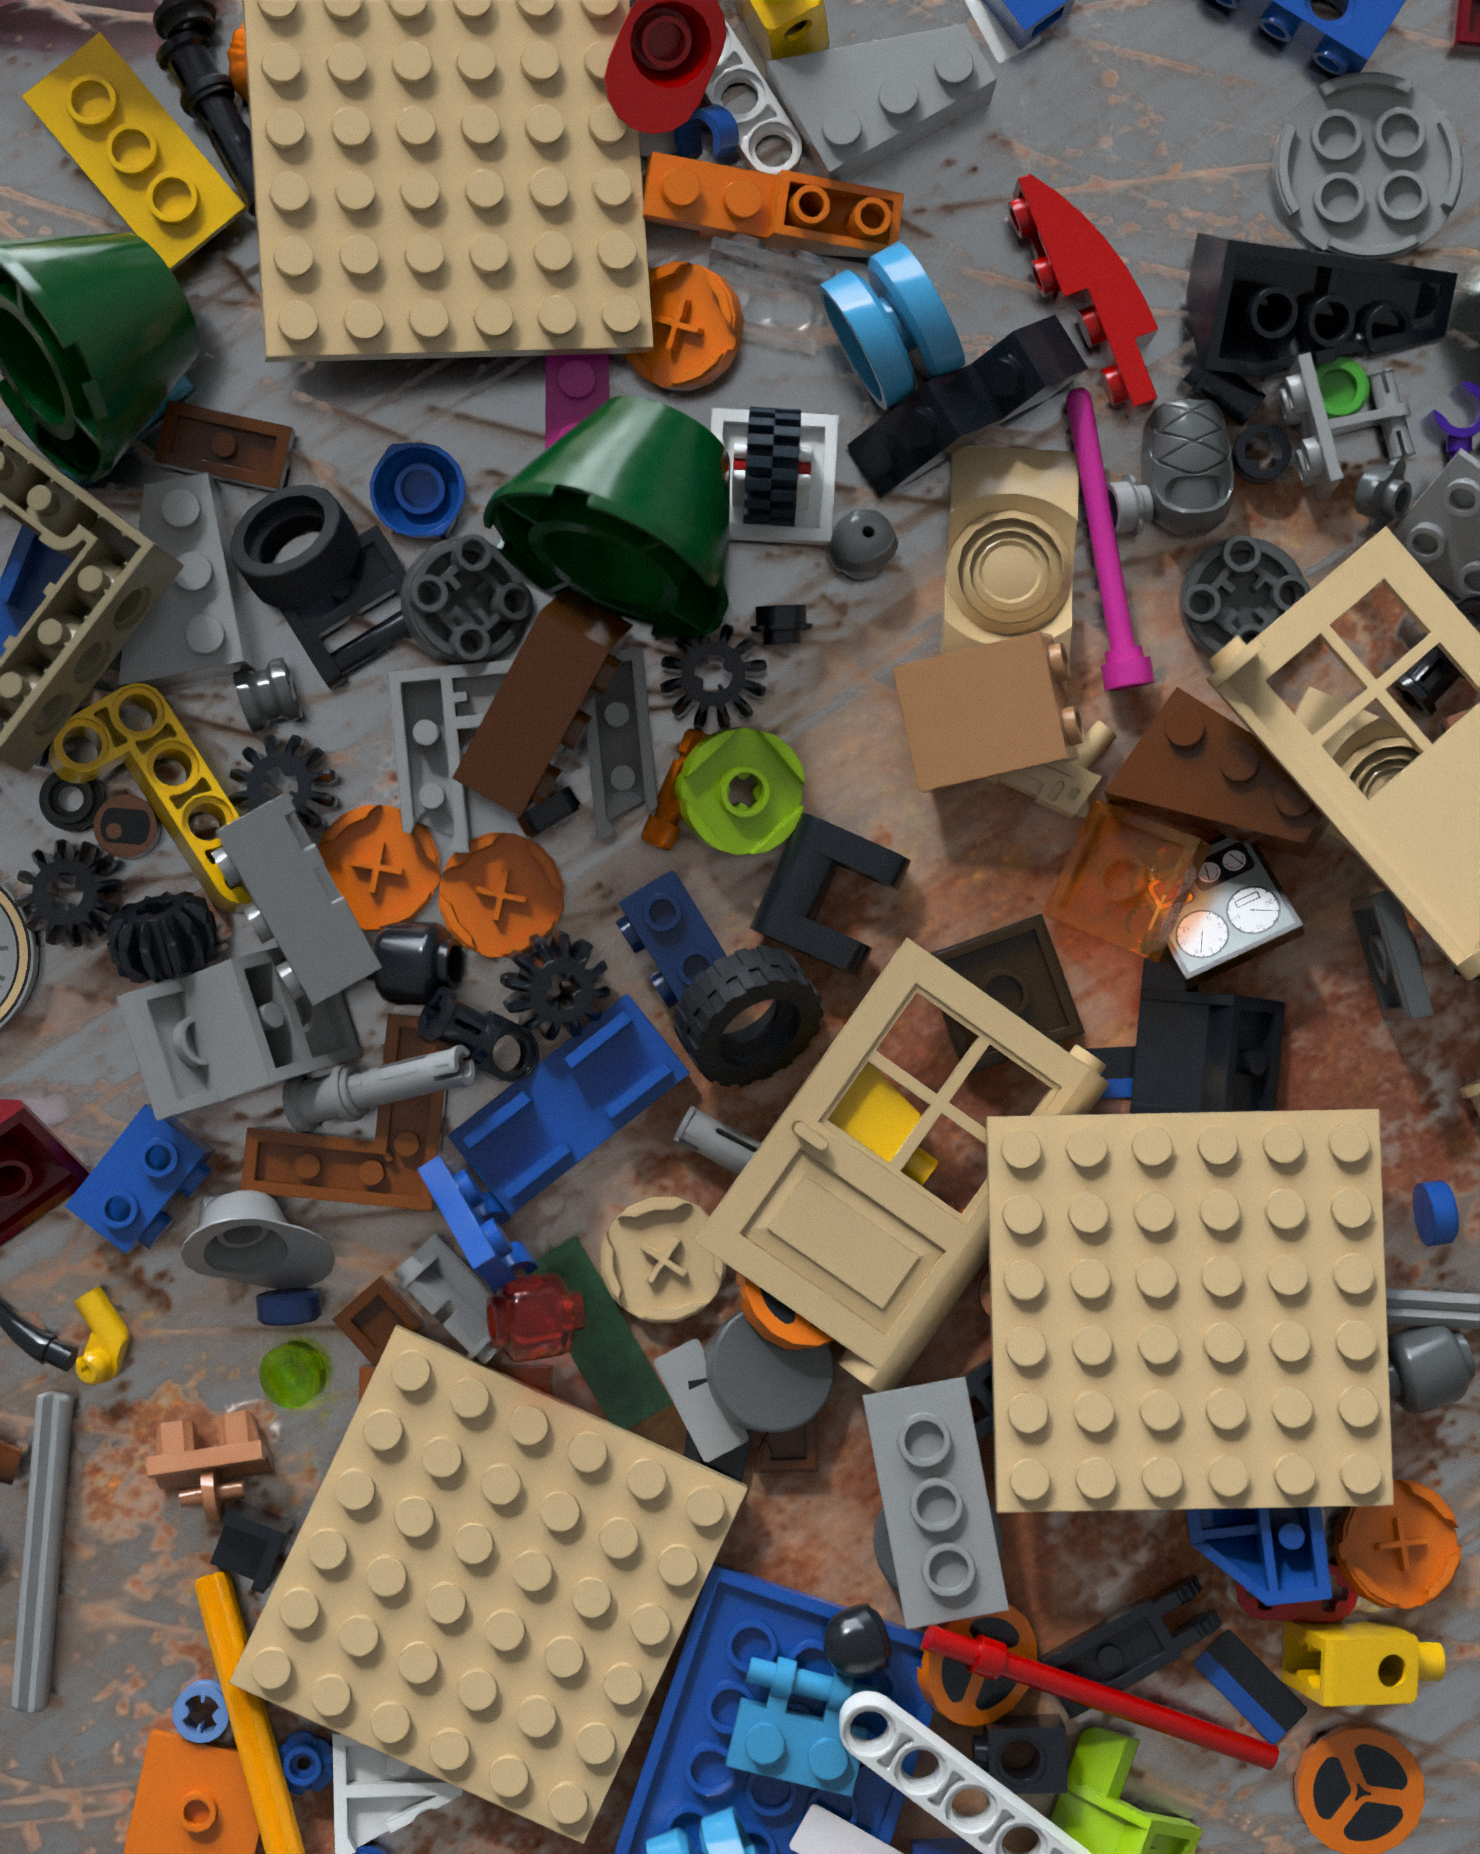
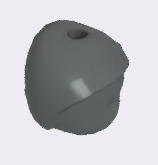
M870 509L851 511L837 523L833 530L831 542L829 543V559L836 571H843L854 579H869L882 573L887 562L895 555L898 548V539L888 519L878 511Z

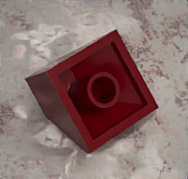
M0 1099V1246L73 1195L92 1172L21 1100Z

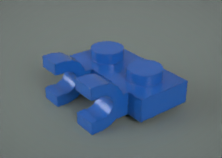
M440 1155L418 1168L421 1177L473 1270L488 1284L496 1296L507 1289L505 1285L517 1278L513 1271L522 1269L529 1275L539 1269L527 1246L520 1241L510 1242L500 1227L511 1219L507 1211L492 1192H481L477 1183L465 1168L455 1173Z

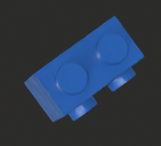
M145 1104L65 1207L123 1253L127 1254L136 1251L141 1245L150 1250L173 1223L174 1219L166 1213L179 1196L183 1194L188 1199L192 1198L211 1175L213 1168L206 1164V1162L216 1149L174 1116L156 1121L151 1104Z

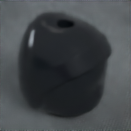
M868 1603L850 1606L835 1614L827 1622L823 1634L824 1653L831 1665L841 1675L849 1678H864L876 1675L889 1667V1660L892 1654L890 1638L881 1615L871 1608Z

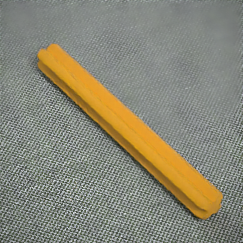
M220 1571L200 1577L195 1581L194 1588L265 1854H306L265 1701L263 1698L229 1683L248 1643L231 1575L227 1571Z

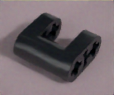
M802 812L795 830L789 837L749 929L860 978L872 948L815 922L839 866L881 885L899 890L911 860L825 820Z

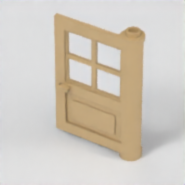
M1385 526L1250 643L1246 645L1239 636H1236L1209 659L1208 662L1216 672L1206 680L1466 981H1469L1480 974V702L1435 742L1431 743L1386 689L1437 645L1480 695V633ZM1382 582L1426 632L1427 636L1376 679L1330 625L1378 583ZM1318 636L1364 691L1312 735L1267 684L1266 680ZM1374 701L1420 755L1368 800L1325 751L1322 745L1368 704Z
M906 938L694 1238V1242L844 1345L847 1349L837 1363L877 1393L894 1390L898 1387L989 1257L987 1178L963 1213L960 1214L901 1172L941 1113L986 1144V1128L949 1102L987 1047L991 1045L1050 1087L1031 1116L1088 1115L1110 1084L1100 1076L1107 1067L1101 1060L1077 1044L1074 1045L1070 1052H1067L909 938ZM916 993L977 1035L975 1041L937 1094L876 1051ZM868 1061L929 1104L889 1163L827 1120Z

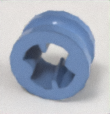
M212 1679L198 1680L188 1685L176 1699L172 1709L173 1723L178 1733L186 1740L195 1743H208L218 1738L230 1724L220 1682ZM201 1695L202 1703L208 1697H211L217 1703L218 1708L212 1715L216 1723L215 1725L207 1727L206 1719H203L199 1725L191 1720L189 1714L195 1707L194 1701L191 1699L192 1697Z

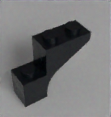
M1052 315L1012 331L972 364L927 381L847 446L880 499L905 486L995 426L1034 405L1046 401L1085 372L1088 367L1057 316Z

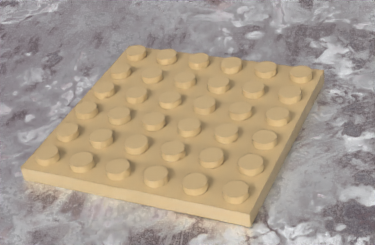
M242 0L265 363L650 353L654 344L645 217H642L644 201L639 131L631 129L616 116L607 100L604 80L610 53L630 11V0Z
M1379 1109L986 1117L995 1507L997 1513L1394 1506Z
M396 1324L229 1683L584 1844L746 1494L747 1485L509 1375L483 1365L474 1359L470 1360L461 1353Z

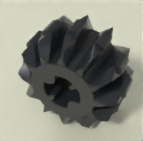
M724 624L720 631L719 642H710L709 634L699 637L700 645L695 648L687 638L682 636L676 637L674 644L677 650L686 657L683 661L672 656H664L662 658L661 667L667 672L681 675V677L661 683V693L671 696L685 692V695L674 704L671 710L675 717L680 718L693 706H696L698 709L694 717V729L704 730L709 712H717L720 730L730 729V717L727 709L733 707L739 716L745 720H749L753 716V710L741 697L742 694L753 698L765 697V686L745 678L766 672V661L756 659L743 663L742 660L753 651L756 643L751 637H747L734 649L731 648L730 644L734 632L732 625ZM711 662L722 664L724 676L731 679L729 686L725 689L721 684H718L717 693L704 691L703 679L696 676L702 666L706 671H709V663Z
M273 734L267 735L264 738V746L267 756L264 758L256 750L247 746L242 751V755L254 767L250 773L241 769H231L230 779L241 784H247V790L235 792L229 796L232 806L244 807L253 804L245 813L247 814L276 798L270 795L269 787L270 784L278 786L279 783L274 778L283 773L287 778L298 781L297 793L289 791V794L293 797L291 801L296 808L294 812L299 821L304 818L313 828L317 830L322 829L325 822L313 809L317 803L327 808H335L338 801L336 797L319 790L321 786L336 782L338 780L337 773L334 770L326 769L314 772L324 761L326 753L319 747H316L302 757L304 739L298 735H292L288 740L284 754L281 743Z
M56 840L54 846L55 861L48 853L37 849L31 856L33 862L41 871L35 874L20 870L17 875V879L20 882L33 885L31 894L17 896L15 898V905L20 908L36 907L37 910L27 918L25 926L29 931H37L48 924L45 934V941L48 944L58 946L64 940L67 933L73 947H85L88 939L87 927L96 936L104 938L108 935L106 930L108 925L100 916L103 912L113 915L115 912L122 911L123 907L120 904L108 902L109 894L120 893L126 890V882L121 879H104L113 871L117 862L111 856H104L94 862L96 855L95 844L83 841L74 855L73 848L68 840ZM72 877H77L75 888L83 892V898L79 904L69 902V911L65 910L67 899L59 895V888L63 883L73 885Z
M166 891L160 896H145L144 900L137 903H127L122 908V911L115 912L108 919L109 927L106 930L109 943H107L111 961L116 964L119 976L129 978L131 982L141 984L153 980L154 983L159 984L163 980L173 977L180 979L182 974L199 971L204 967V963L210 962L217 956L216 946L218 942L216 932L218 929L212 911H209L206 898L195 896L194 893L183 891L173 895Z
M562 930L555 931L549 947L540 935H531L529 937V945L533 953L529 957H526L516 949L509 954L512 962L520 967L519 972H507L500 976V983L504 987L515 990L503 1001L504 1008L509 1013L521 1012L518 1025L527 1033L535 1030L540 1025L541 1035L546 1040L554 1041L563 1024V1027L572 1037L580 1036L581 1025L578 1018L582 1014L593 1021L600 1020L601 1012L591 1004L592 998L603 999L610 995V988L606 984L595 981L607 971L606 962L601 958H590L593 945L583 938L571 945L569 935ZM558 973L564 978L559 983L561 993L556 997H552L546 991L552 988L550 977Z

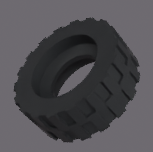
M757 946L749 950L747 948L736 950L734 954L725 958L723 956L714 961L713 965L707 970H702L694 978L695 981L689 988L686 987L680 996L682 1000L679 1006L675 1008L674 1017L676 1018V1023L673 1024L679 1041L705 1079L711 1083L714 1081L719 1082L721 1086L731 1087V1085L739 1084L741 1087L751 1085L752 1082L760 1079L763 1081L772 1077L775 1072L782 1068L784 1070L791 1065L800 1053L803 1054L810 1046L809 1042L813 1036H816L820 1029L819 1021L820 1018H823L824 1009L820 1004L822 1002L820 994L792 955L788 956L785 950L778 947L769 949L768 946ZM774 999L768 1010L755 1022L741 1030L723 1034L729 1023L742 1011L759 1002Z

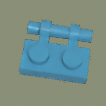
M751 1657L746 1682L770 1689L766 1703L741 1697L726 1757V1766L852 1797L861 1761L843 1746L839 1728L840 1710L845 1701L852 1695L863 1691L877 1692L878 1687L853 1682L854 1678L845 1677L836 1670H834L833 1676L800 1669L797 1668V1661L778 1657L775 1663ZM790 1694L825 1701L823 1717L787 1709ZM850 1724V1728L856 1736L866 1739L867 1729L865 1727Z

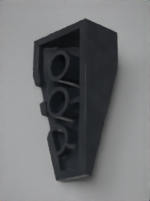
M1197 232L1186 301L1199 367L1208 370L1264 377L1282 373L1283 369L1292 367L1298 355L1309 352L1311 353L1313 364L1319 365L1337 361L1338 357L1370 350L1378 352L1445 337L1458 273Z

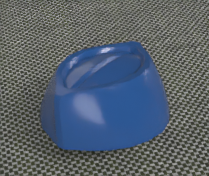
M427 443L390 445L374 468L370 481V498L375 513L383 524L396 533L414 538H430L440 541L448 539V535L461 511L466 495L465 480L460 466L449 453L436 445Z

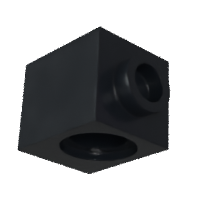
M1060 1714L1004 1715L995 1722L984 1724V1735L972 1736L973 1763L1014 1794L1068 1793L1066 1726ZM1023 1740L1035 1746L1033 1759L1023 1767H1009L1001 1761L1004 1749L1014 1741Z

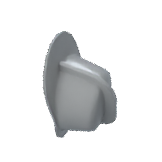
M254 1190L234 1191L227 1194H205L200 1203L198 1229L193 1231L183 1242L181 1257L186 1267L198 1274L229 1278L274 1289L305 1288L321 1282L332 1272L336 1258L331 1244L322 1236L303 1227L288 1224L278 1202L268 1194Z

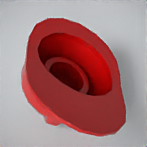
M636 0L610 53L604 77L607 100L616 116L631 129L651 135L672 132L690 119L701 102L710 78L721 57L726 40L725 16L717 0Z

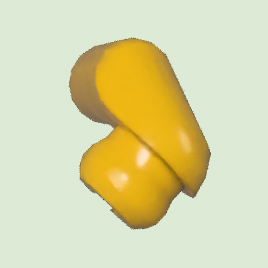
M101 1285L73 1302L91 1330L84 1355L78 1357L75 1363L78 1377L88 1385H97L101 1382L111 1381L122 1368L130 1340L127 1325Z

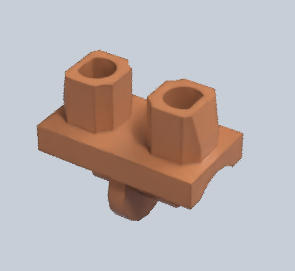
M248 1410L224 1413L218 1416L220 1446L198 1449L197 1426L192 1420H178L158 1424L156 1456L145 1457L147 1477L149 1479L156 1478L158 1487L161 1490L200 1484V1486L179 1489L181 1507L203 1505L208 1522L221 1521L225 1513V1501L246 1498L244 1479L222 1482V1480L274 1473L273 1454L262 1442L256 1418Z

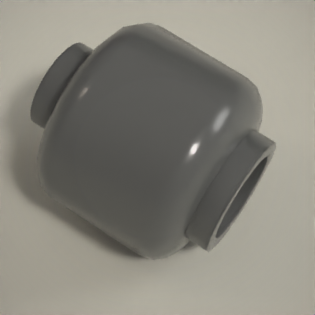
M1444 1325L1412 1326L1387 1335L1390 1399L1394 1398L1405 1411L1420 1414L1463 1398L1468 1390L1469 1380L1475 1376L1476 1368L1472 1351L1462 1333L1458 1330L1451 1331Z

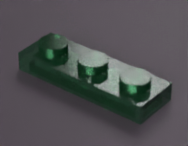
M578 1235L536 1258L535 1261L539 1267L536 1271L528 1275L522 1270L610 1423L628 1430L673 1404L668 1391L617 1302L613 1299Z

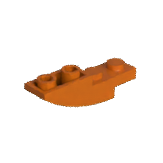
M652 151L647 157L643 186L644 204L642 217H645V221L695 230V237L792 252L870 258V256L898 241L904 193L787 170H781L777 175Z

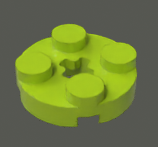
M733 727L710 734L691 750L683 763L681 773L675 780L674 793L679 801L680 812L684 822L692 834L703 844L712 849L735 855L758 854L779 846L795 830L804 808L800 804L803 796L802 784L805 785V776L797 755L782 739L774 734L760 730ZM750 776L755 782L749 791L754 801L748 807L740 802L732 805L728 798L731 792L729 786L731 780L734 777L744 780Z

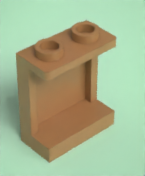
M1038 631L892 667L919 792L936 793L957 788V785L1055 762H1069L1079 759L1076 745L1085 742L1083 723L1077 706L1068 707L1063 682L1071 680L1070 663L1064 644L1062 642L1054 644L1052 634Z

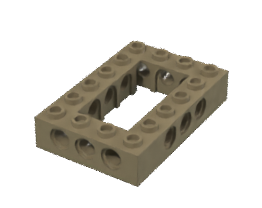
M0 426V510L37 534L39 540L72 562L56 585L52 582L47 585L43 591L47 597L16 638L12 635L7 638L3 644L7 650L0 657V760L28 773L185 565Z

